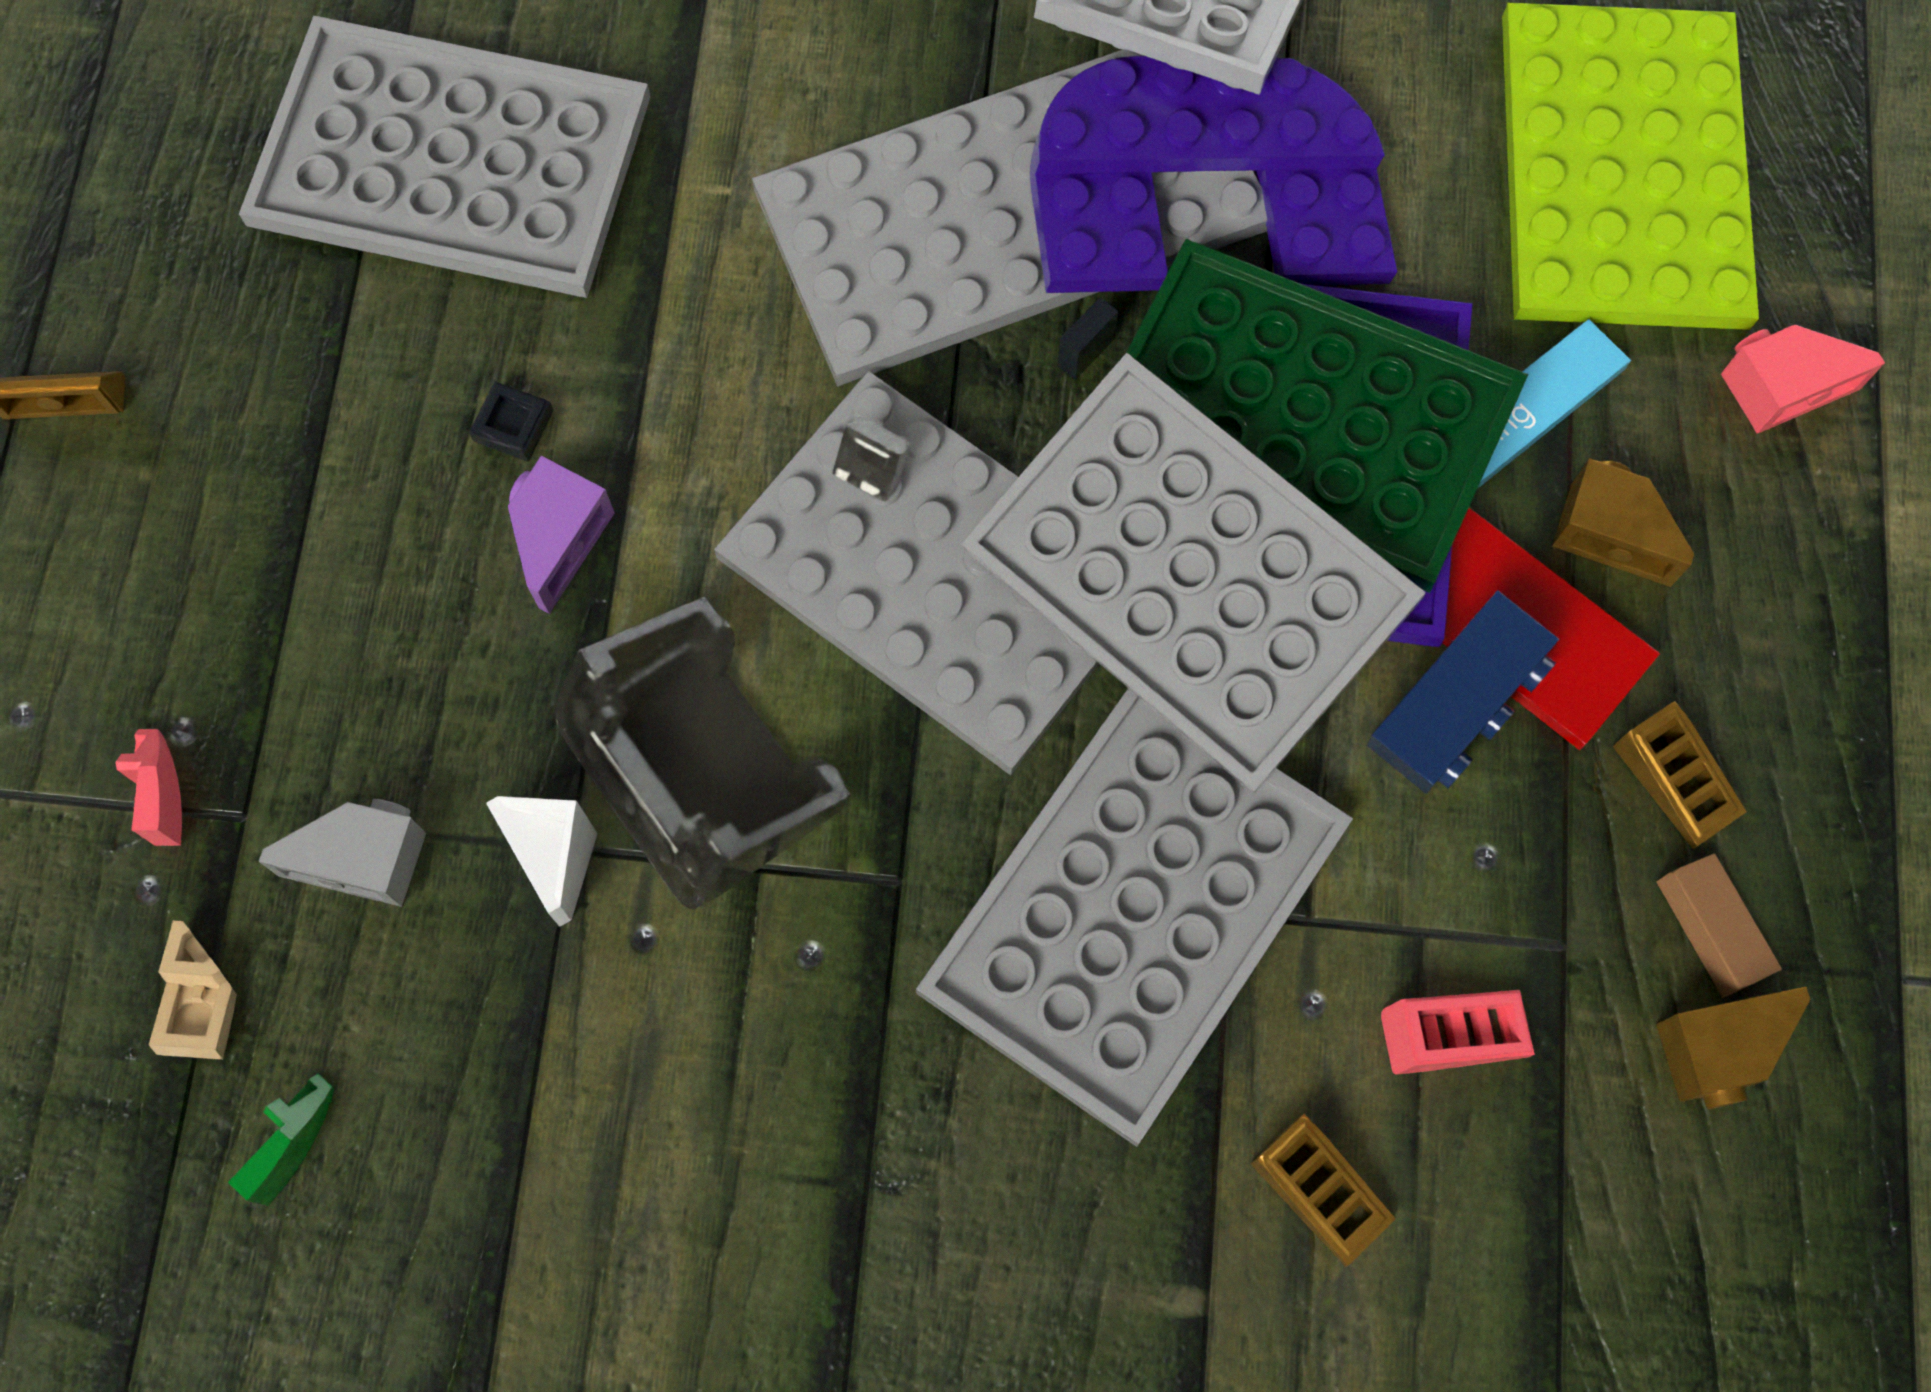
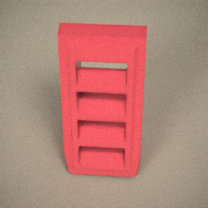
M1520 990L1401 999L1384 1008L1381 1012L1388 1055L1394 1074L1434 1071L1528 1058L1535 1055ZM1496 1009L1503 1044H1495L1488 1010ZM1463 1013H1469L1476 1046H1470ZM1439 1016L1443 1017L1449 1047L1447 1049H1443L1436 1018Z

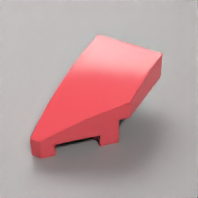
M138 729L134 735L136 740L135 753L121 754L116 760L117 770L137 784L132 831L155 846H181V795L173 758L161 731L158 729Z

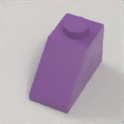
M541 456L531 472H523L515 481L509 496L508 510L527 587L538 608L550 614L615 513L606 489Z

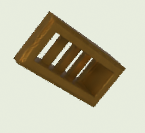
M1676 701L1636 726L1613 746L1692 849L1747 812L1694 725ZM1662 735L1669 745L1655 754L1649 743ZM1679 756L1686 766L1672 776H1669L1663 766ZM1693 777H1696L1703 787L1683 799L1677 788ZM1709 798H1712L1719 808L1697 822L1691 811Z
M1305 1113L1297 1118L1250 1163L1345 1267L1349 1266L1396 1219ZM1304 1145L1312 1155L1289 1176L1281 1165ZM1323 1165L1331 1175L1307 1197L1300 1189V1186ZM1342 1185L1350 1196L1325 1218L1317 1208ZM1361 1205L1370 1216L1344 1240L1336 1229Z

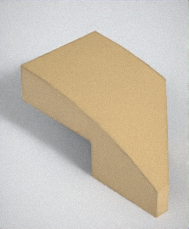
M173 920L158 971L165 980L166 986L149 1046L156 1055L223 1060L237 994L183 921Z

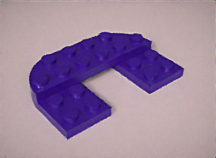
M1147 56L1111 59L1085 69L1067 82L1049 105L1042 121L1030 162V186L1046 293L1151 291L1160 289L1168 270L1151 172L1256 171L1258 182L1262 188L1267 216L1266 228L1275 274L1300 284L1316 286L1390 284L1397 273L1377 173V167L1385 155L1370 117L1353 97L1337 83L1291 58H1276L1260 95L1244 89L1232 88L1223 82L1188 70L1174 68L1165 62Z

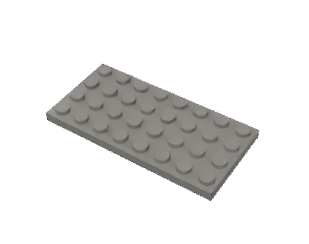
M1120 50L752 178L756 197L837 387L863 378L868 371L874 374L1098 293H1046L1030 186V162L1046 111L1056 94L1067 82L1085 69L1098 63L1121 57L1144 55L1129 50ZM1253 171L1151 172L1167 267L1172 266L1185 239L1217 250L1267 231V216L1262 188Z

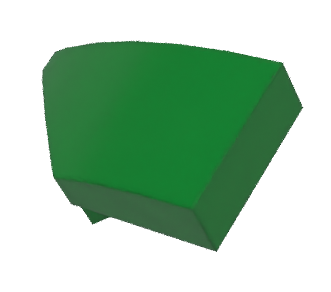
M320 1074L311 1077L288 1104H285L278 1098L265 1107L263 1112L280 1128L228 1181L246 1201L269 1206L287 1185L312 1147L325 1120L334 1092V1087Z

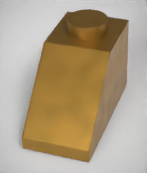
M1588 459L1571 484L1552 547L1671 587L1690 567L1694 552L1651 480L1632 473L1627 466L1614 461L1599 462Z
M1807 987L1683 1012L1657 1023L1656 1026L1679 1101L1683 1102L1703 1097L1706 1108L1713 1109L1748 1100L1744 1088L1768 1080L1811 999Z

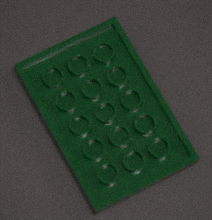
M1185 239L1126 352L1419 588L1431 593L1529 375L1189 239Z

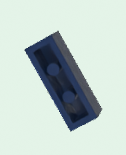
M1497 590L1371 735L1367 746L1425 794L1438 781L1449 789L1473 761L1464 750L1479 733L1490 741L1515 712L1506 704L1515 691L1522 685L1532 692L1556 665V662L1548 657L1547 654L1555 646L1559 638Z

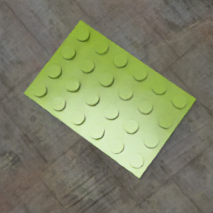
M1507 3L1502 16L1514 320L1584 323L1589 319L1593 323L1751 330L1759 319L1735 12Z

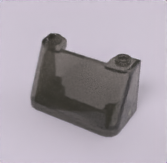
M701 597L578 650L555 706L556 722L567 745L672 894L682 905L688 909L695 910L718 898L838 814L851 797L850 792L844 785L841 774L833 765L815 756H809L794 765L733 683L726 671L733 657V649L735 647L734 632L730 624L716 613L705 597Z

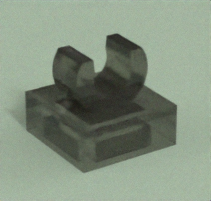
M857 414L845 426L832 474L886 502L898 488L912 444L911 437L905 434L900 437L883 428V422L879 420L869 421Z

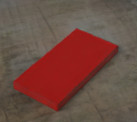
M1468 508L1452 544L1445 636L1442 643L1449 647L1497 590L1559 638L1558 642L1547 654L1548 657L1556 662V665L1532 692L1521 685L1511 697L1574 747L1581 750L1660 653L1471 508Z

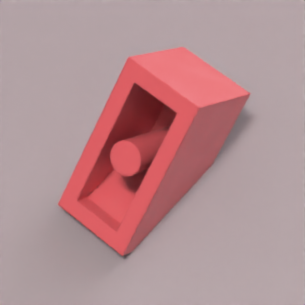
M1792 325L1774 334H1770L1768 329H1763L1743 339L1735 346L1734 350L1737 354L1721 375L1758 434L1860 390L1885 364V361L1879 352L1798 325Z

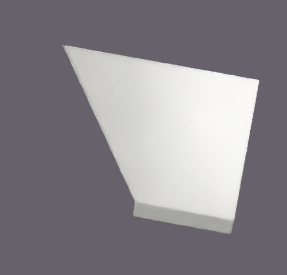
M497 796L486 803L548 914L560 927L571 921L598 834L576 800Z

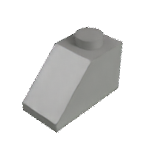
M373 799L370 807L347 802L264 848L259 862L279 877L402 907L426 833L409 817L411 810L402 805L381 799Z

